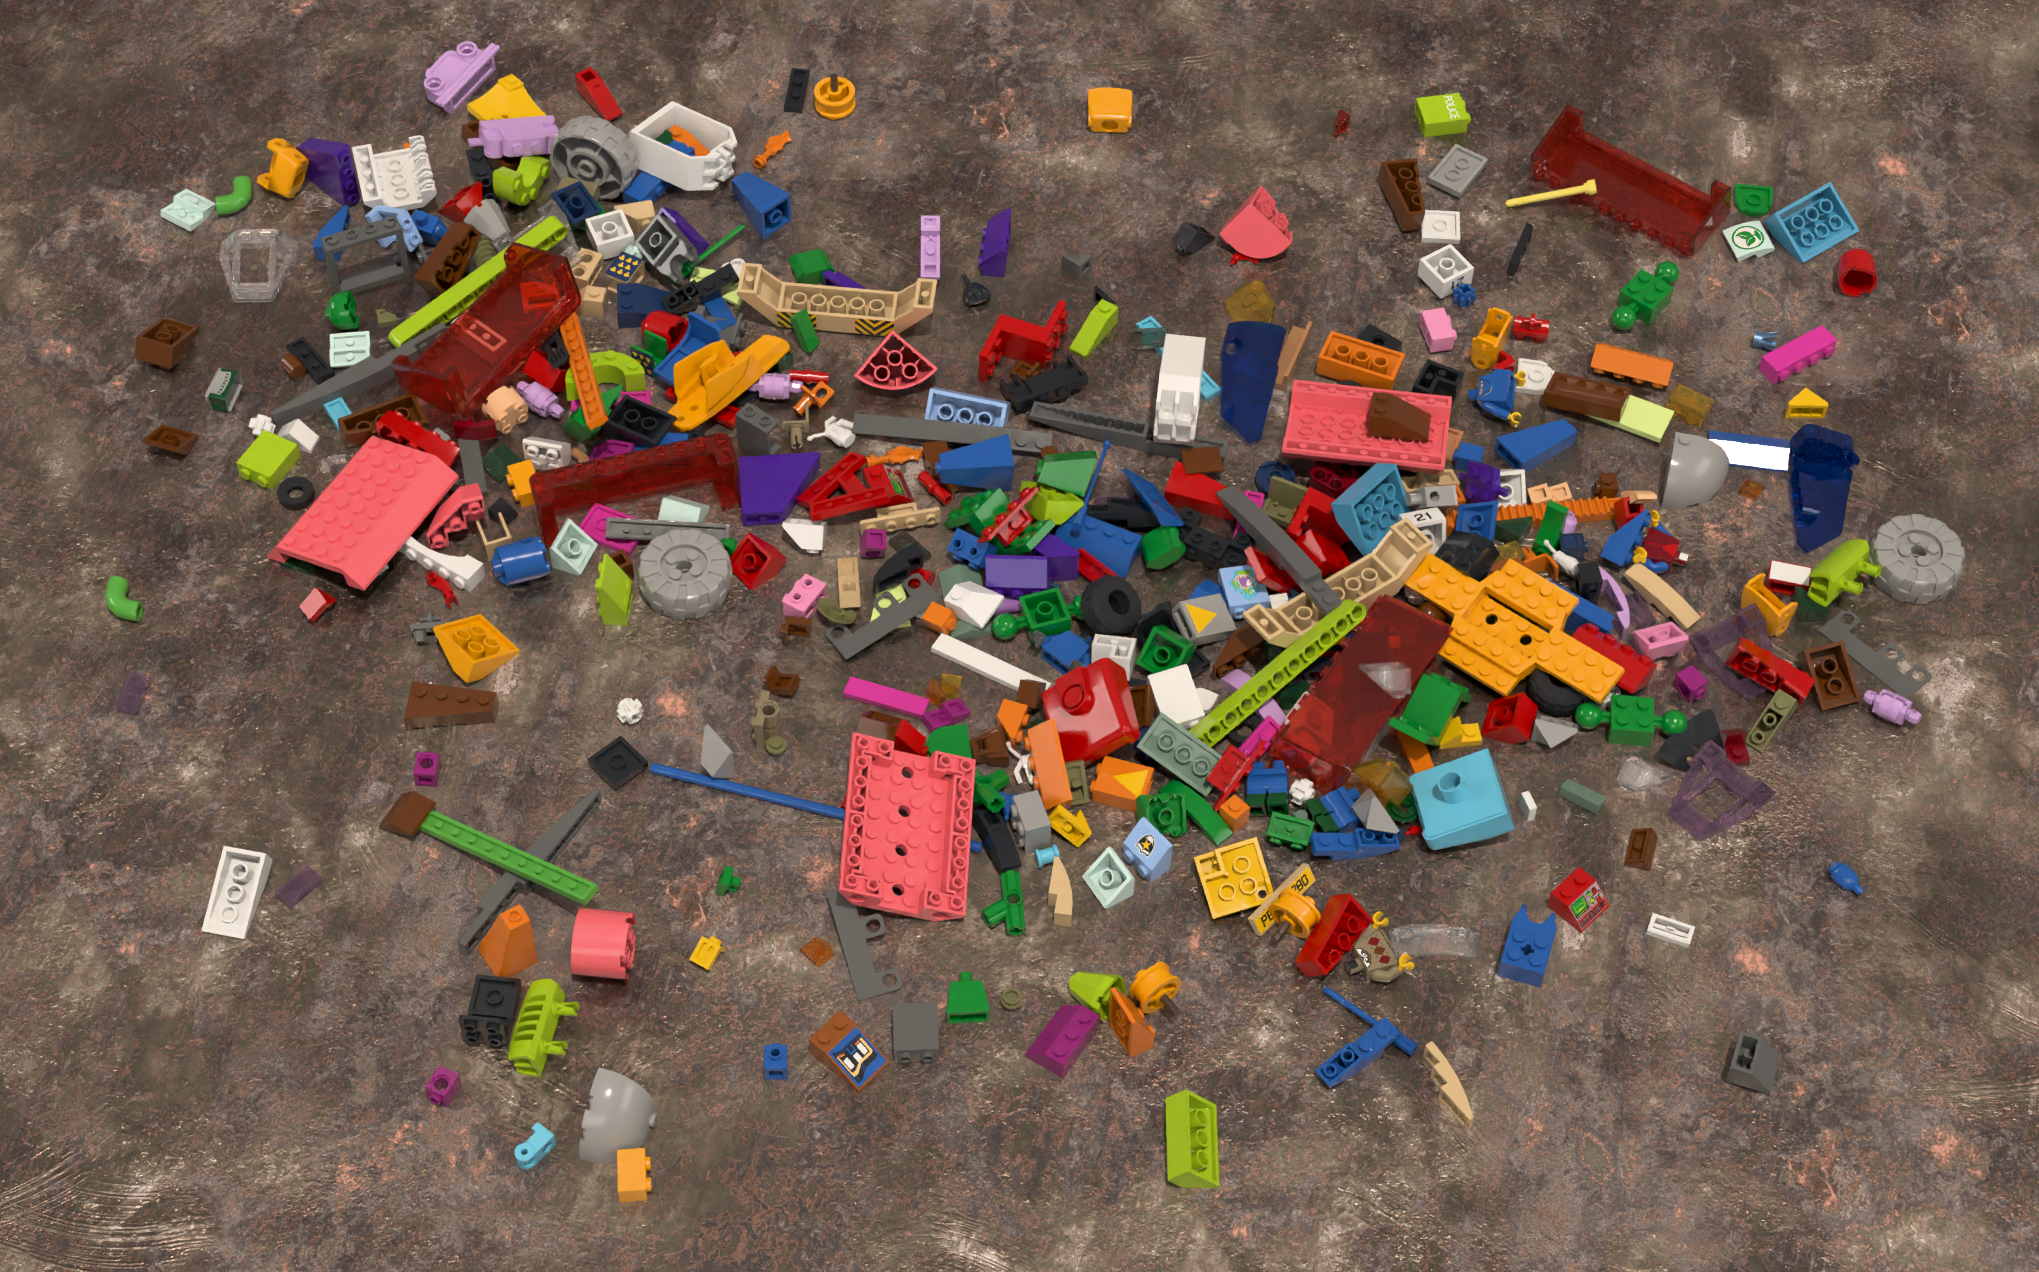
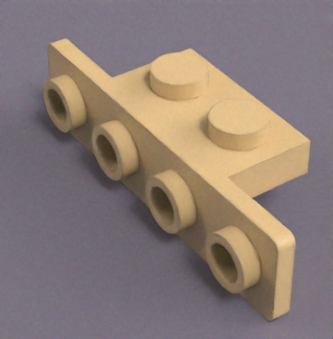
M915 502L876 509L877 518L860 521V534L862 535L866 529L893 532L905 528L939 523L940 508L934 507L917 510Z

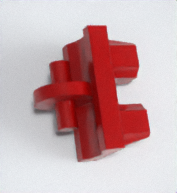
M1531 313V318L1515 316L1513 325L1515 339L1523 340L1526 336L1533 337L1535 342L1542 343L1544 339H1548L1550 321L1535 319L1536 313Z

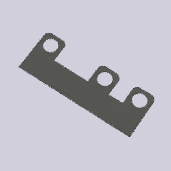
M915 573L903 580L902 586L911 596L901 603L890 592H885L875 598L872 603L881 615L859 630L851 633L844 624L836 623L825 631V635L846 660L928 608L932 601L937 602L941 599L919 573ZM917 578L921 581V585L916 589H911L908 587L909 580ZM883 597H888L892 601L891 605L887 608H882L878 604L879 600ZM834 628H842L844 635L841 638H833L831 632Z
M1843 609L1818 630L1833 643L1843 640L1848 655L1904 698L1908 699L1932 679V675L1920 665H1915L1905 674L1896 669L1894 665L1904 657V653L1895 645L1888 643L1876 653L1853 635L1850 630L1860 623V618L1849 609ZM1850 614L1853 616L1854 622L1849 625L1844 624L1841 621V616ZM1889 648L1895 649L1898 652V657L1896 659H1889L1885 656V651ZM1916 670L1923 671L1926 675L1925 680H1915L1912 676L1913 672Z
M838 888L826 891L858 1001L900 989L902 982L897 969L892 968L875 973L866 942L868 938L885 933L886 928L880 914H873L859 918L856 905L851 904L838 892ZM871 919H876L880 922V929L876 932H870L866 928L867 922ZM886 974L895 975L897 982L893 987L884 986L882 979Z

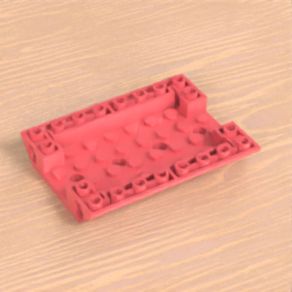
M853 732L851 737L838 892L853 905L934 922L964 918L966 912L976 760L940 751H934L930 758L894 750V741ZM901 771H908L911 778H905ZM898 809L906 810L908 817L901 816ZM895 848L903 849L905 856L898 855ZM892 887L899 888L902 892V895H895L892 891Z

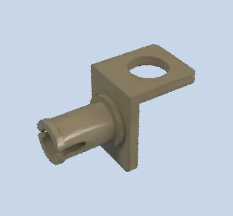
M805 403L806 420L782 421V433H790V447L796 449V441L798 448L803 447L802 433L809 432L808 403Z

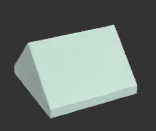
M673 495L663 497L658 520L703 523L710 506Z
M567 519L549 549L551 565L553 568L579 576L598 544L571 519Z
M1110 846L1082 875V878L1106 909L1134 894L1135 878Z

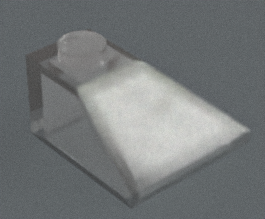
M1403 662L1359 664V669L1392 696V698H1405L1406 694H1411V669Z
M1634 756L1625 760L1615 783L1619 784L1621 790L1631 793V791L1636 792L1670 781L1673 776Z

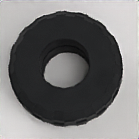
M1113 575L1102 576L1091 582L1082 592L1080 602L1082 616L1087 626L1094 633L1121 637L1137 626V620L1141 616L1142 610L1141 601L1137 591L1134 590L1129 582L1121 577Z
M1535 668L1529 676L1528 690L1530 699L1538 708L1548 714L1556 716L1572 715L1576 712L1579 705L1589 700V697L1538 668ZM1552 683H1562L1567 687H1557Z

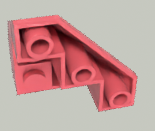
M478 483L459 487L439 507L426 533L429 549L449 546L447 533L467 529L466 522L485 518L484 500Z

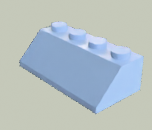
M933 387L929 391L924 419L1006 427L1011 402Z

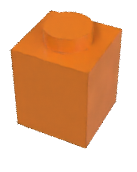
M933 601L922 616V620L927 628L949 635L950 631L954 630L958 621L953 610Z
M1235 794L1219 807V815L1233 834L1249 822L1250 807Z

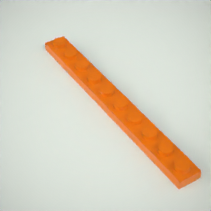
M574 312L558 323L564 344L570 355L568 359L585 420L590 430H593L608 421V416L580 319Z

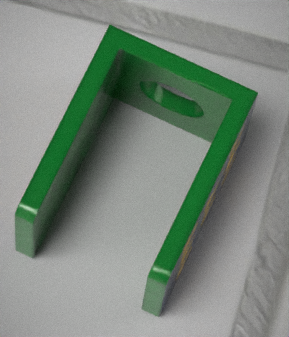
M645 330L643 332L645 350L632 345L630 347L631 357L641 364L645 375L654 379L653 370L668 355L667 340Z

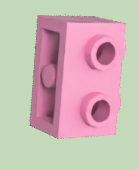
M1438 308L1421 311L1419 325L1430 353L1453 349L1454 341L1457 340V334L1455 329L1451 327V319L1446 314L1445 309Z
M805 573L801 579L795 582L792 591L783 597V614L809 619L817 609L818 600L827 597L826 583Z

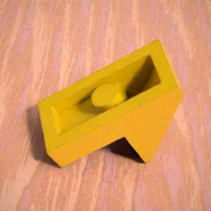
M1459 716L1453 718L1439 745V749L1481 745L1482 737L1478 723L1461 725Z
M1058 804L1048 815L1051 827L1077 848L1092 833L1080 809L1073 815Z

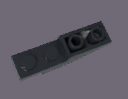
M484 147L466 150L473 183L478 181L482 183V201L484 199H493L499 208H502L500 198L494 193L493 174L488 158L484 155Z
M731 263L698 282L695 279L661 300L667 311L671 314L687 312L696 309L698 305L703 306L704 303L725 295L724 290L738 283L739 277Z
M1107 497V504L1087 505V516L1101 521L1103 519H1111L1112 521L1120 522L1123 519H1127L1128 527L1133 529H1142L1144 527L1156 529L1161 526L1146 505L1140 501Z
M973 803L972 821L984 837L983 845L999 869L1006 871L1021 867V860L1016 845L1000 812L992 813L983 803Z

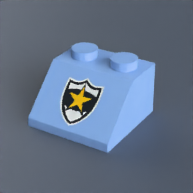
M1143 817L1123 842L1122 855L1127 863H1131L1137 869L1141 877L1146 878L1151 883L1171 869L1173 845Z

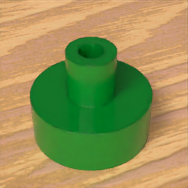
M733 537L729 539L722 538L720 542L728 552L729 557H731L737 549V541Z

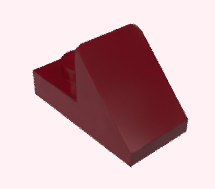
M1741 729L1721 730L1722 749L1728 768L1749 766L1751 760L1745 745L1748 734Z

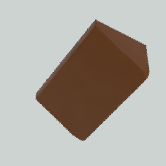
M1653 828L1632 829L1624 863L1625 866L1644 871L1651 870L1658 839Z

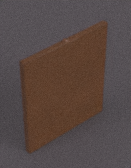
M1218 446L1181 449L1186 475L1224 472Z

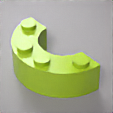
M537 155L524 156L521 158L517 171L506 167L493 171L495 195L500 199L520 206L535 200L545 178L550 174V160Z
M613 350L589 353L598 384H621L626 392L646 390L644 369L634 358ZM570 366L565 377L567 401L580 400Z

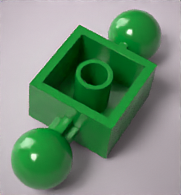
M1670 261L1661 262L1656 267L1654 276L1641 269L1620 290L1617 308L1613 311L1611 317L1613 325L1619 330H1628L1635 325L1637 318L1650 325L1671 302L1674 287L1671 285L1679 278L1677 265Z
M1059 587L1020 596V617L1015 618L1008 613L999 614L992 622V631L996 637L1002 640L1013 638L1018 629L1022 628L1026 629L1029 639L1034 631H1040L1045 636L1071 631L1070 616L1085 620L1083 619L1080 606L1082 594L1077 595L1069 605L1065 604Z
M1611 694L1608 711H1601L1600 707L1593 702H1585L1579 705L1575 712L1576 722L1585 729L1595 728L1600 723H1608V743L1650 747L1654 728H1661L1668 736H1671L1674 732L1681 733L1687 728V718L1678 710H1669L1662 716L1654 715V698Z

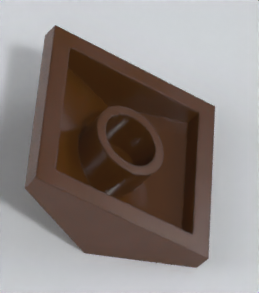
M161 425L144 438L143 443L189 455L199 435Z
M1151 685L1129 687L1139 728L1149 727L1156 709Z
M415 791L401 794L378 827L381 830L413 837L436 803Z

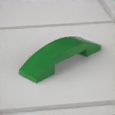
M1173 779L1158 791V794L1184 792L1186 815L1203 829L1202 834L1216 847H1219L1233 836L1232 831L1221 816L1188 786Z

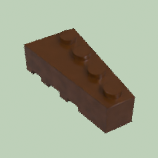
M1417 158L1382 162L1377 177L1402 231L1421 229L1425 216L1421 183H1419V169H1417Z
M453 222L413 279L432 298L439 297L461 280L482 234L472 224Z
M414 393L402 395L337 419L339 432L346 447L361 446L371 436L379 437L376 432V423L388 410L392 412L396 410L402 413L405 419L410 422L412 420L417 421L423 426V429L429 431L428 421Z
M412 682L404 716L406 730H414V728L420 727L430 729L441 725L452 727L455 724L463 723L467 725L495 723L499 706L497 693Z

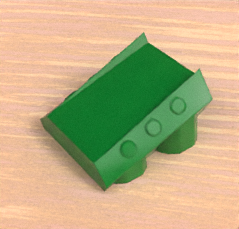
M821 249L794 254L788 259L791 270L795 272L796 283L820 284L823 283L822 274L827 269L833 273L835 272L826 252Z
M1159 526L1142 536L1141 549L1146 567L1153 570L1163 569L1177 561L1186 550L1184 543L1179 539V530L1176 526Z
M1184 792L1139 795L1136 798L1138 822L1141 818L1145 817L1163 836L1172 835L1175 837L1187 833Z

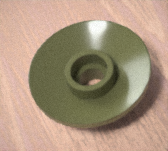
M824 597L817 602L818 610L832 623L851 624L856 619L854 610L851 607L840 608V602L837 599Z

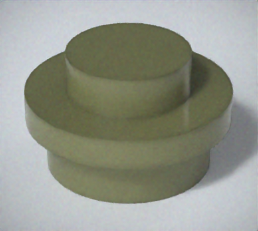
M781 736L770 737L766 741V750L772 756H780L787 749V742Z
M1009 988L1001 995V1004L1008 1010H1016L1023 1003L1022 994L1015 988Z

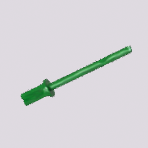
M743 224L739 225L698 256L700 262L741 232L746 226ZM686 261L681 270L683 278L693 273V267L697 265L695 262L689 263ZM668 277L669 281H671L673 285L677 284L670 277Z

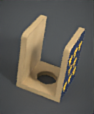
M621 251L605 273L607 277L613 279L607 287V291L617 295V284H640L645 278L644 260Z
M501 512L498 513L503 538L487 542L479 520H475L477 535L488 562L492 561L495 553L494 549L497 546L512 543L511 535Z

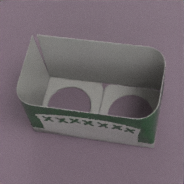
M224 368L217 369L205 394L209 409L231 412L243 386L241 385L243 380L240 371Z

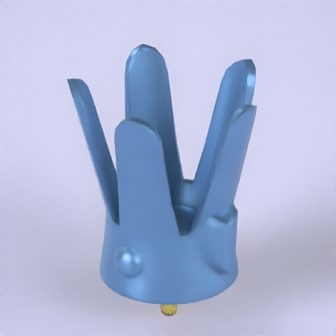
M1755 331L1754 338L1748 337V339H1753V346L1763 347L1773 351L1771 348H1776V341L1767 338L1777 337L1778 332L1761 333L1760 331Z

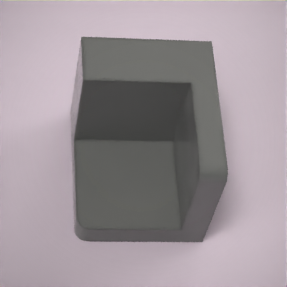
M1086 252L1078 258L1064 254L1062 256V269L1080 280L1092 269V255Z

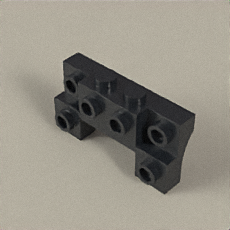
M1070 354L1067 355V362L1059 364L1057 360H1054L1053 370L1025 379V385L1018 374L1014 375V381L1007 384L1004 379H1001L1000 389L1008 402L1012 401L1015 408L1020 410L1033 405L1034 401L1050 404L1063 400L1070 396L1071 390L1088 385L1089 377L1085 370L1077 365Z
M1186 506L1183 507L1179 517L1184 524L1183 526H1176L1179 530V539L1186 547L1183 555L1216 570L1245 565L1247 556L1244 550L1249 546L1256 547L1255 540L1249 534L1238 530L1232 541L1198 527L1202 522L1203 514Z

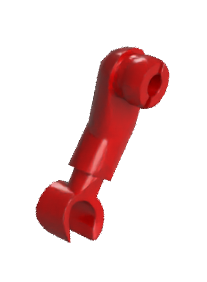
M430 571L431 576L429 572L426 574L427 583L442 591L444 598H446L445 603L448 609L452 608L450 605L452 602L459 604L449 581L438 576L434 571Z

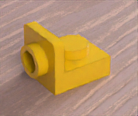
M702 936L689 960L710 971L720 952H725L726 948L720 946L722 941L710 936L707 939Z

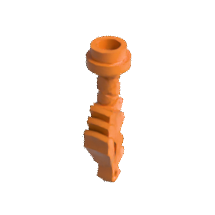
M785 130L783 134L772 136L767 140L764 148L765 152L754 157L753 165L757 169L764 168L770 156L776 155L777 151H782L785 143L792 142L789 132Z
M899 446L888 451L884 456L875 457L873 454L868 455V457H865L866 467L881 463H889L891 465L894 463L903 464L909 460L919 462L920 457L923 456L922 448L912 450V448Z

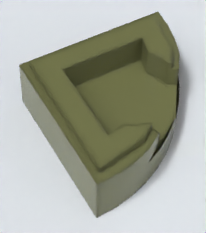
M375 309L379 328L399 324L394 313L387 312L385 309Z

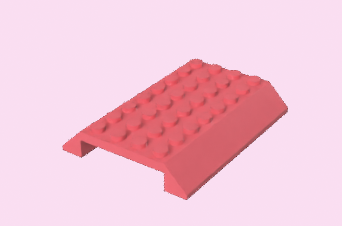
M1294 380L1286 434L1282 445V457L1373 467L1376 463L1396 464L1398 470L1444 474L1452 397ZM1373 392L1393 394L1431 414L1428 442L1368 435Z
M371 436L267 556L282 563H285L291 556L343 574L349 586L365 591L458 480L459 476L435 455Z

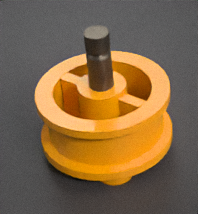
M831 74L830 77L824 78L816 84L814 88L815 109L820 115L830 120H837L853 112L855 108V88L849 80L838 77L837 74Z
M1287 887L1280 892V899L1276 903H1272L1268 908L1269 913L1279 925L1276 932L1271 936V939L1278 943L1286 931L1296 937L1307 938L1310 934L1311 926L1319 923L1321 920V915L1315 907L1316 903L1311 897H1304L1294 889Z
M1157 962L1146 970H1140L1135 975L1136 980L1129 989V996L1133 1000L1139 1001L1140 1009L1144 1013H1153L1163 1006L1174 1017L1180 1013L1179 1008L1175 1006L1172 999L1180 990L1182 982L1179 977L1173 976L1170 973V967L1167 963Z

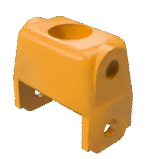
M1121 88L1089 89L1088 127H1090V130L1092 132H1128L1131 129L1132 91Z
M283 138L272 139L267 143V148L274 152L271 159L270 173L259 175L257 183L286 198H294L296 193L302 188L309 161L294 145Z
M1495 307L1488 309L1486 321L1477 338L1473 337L1471 362L1477 368L1485 370L1488 368L1492 369L1495 366L1499 352L1504 349L1510 332L1513 316H1510L1509 312Z
M1760 573L1749 580L1744 586L1741 594V611L1767 636H1779L1787 629L1790 620L1796 612L1798 603L1791 602L1786 606L1763 585L1766 575Z

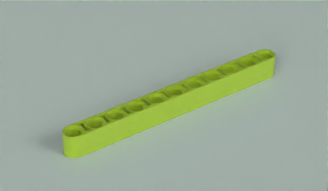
M556 216L546 218L394 328L389 333L388 340L397 348L441 322L444 325L564 239L568 233V228Z
M1351 599L1343 601L1339 607L1321 619L1192 727L1189 732L1209 747L1215 745L1358 625L1366 616V607Z

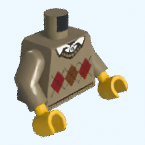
M1380 911L1373 915L1374 923H1370L1354 943L1353 960L1345 962V967L1350 975L1360 971L1366 981L1390 982L1401 975L1404 969L1407 971L1414 969V963L1408 962L1406 964L1412 957L1408 954H1403L1399 957L1383 929H1378L1379 927L1387 926L1389 922L1386 917L1379 922V918L1383 915Z

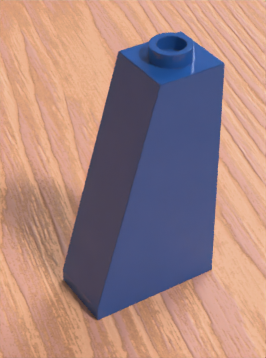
M1565 419L1499 436L1496 439L1494 451L1512 469H1524L1526 473L1574 445L1577 430Z
M1548 580L1579 598V604L1567 618L1565 629L1575 632L1579 626L1591 623L1596 625L1602 633L1610 634L1614 626L1611 624L1614 615L1552 580Z

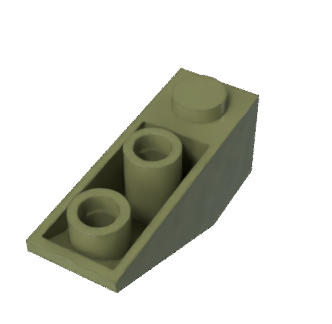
M1778 689L1749 732L1745 743L1762 753L1798 707L1797 699Z

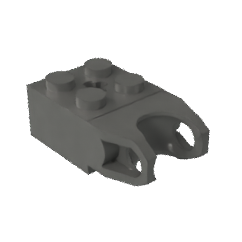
M660 214L655 216L635 241V245L660 273L669 276L680 285L684 282L681 271L684 263L688 260L696 264L700 262L697 250L672 220Z

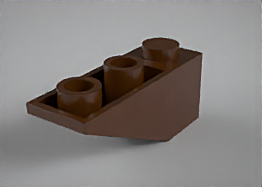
M947 440L923 443L925 470L935 480L939 481L940 476L939 474L936 475L935 462L939 461V454L952 450L948 448ZM942 483V486L953 495L952 500H954V491H958V485Z
M1250 624L1232 633L1213 666V681L1219 677H1225L1231 670L1242 667L1250 659L1257 658L1262 654L1265 639Z

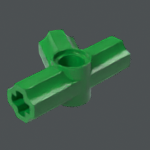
M975 768L973 800L983 803L992 813L999 812L1005 806V799L998 791L1009 784L1010 777L1007 776L1006 771L998 769L986 776L982 775Z
M1007 870L1001 874L1003 898L981 910V916L986 925L991 928L1005 920L1007 934L1013 937L1026 933L1020 873L1014 870Z

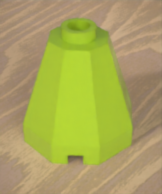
M1081 971L1076 972L1069 979L1070 993L1084 1007L1100 1015L1101 1021L1104 1018L1108 1020L1110 989L1115 987L1123 994L1126 992L1124 977L1117 974Z

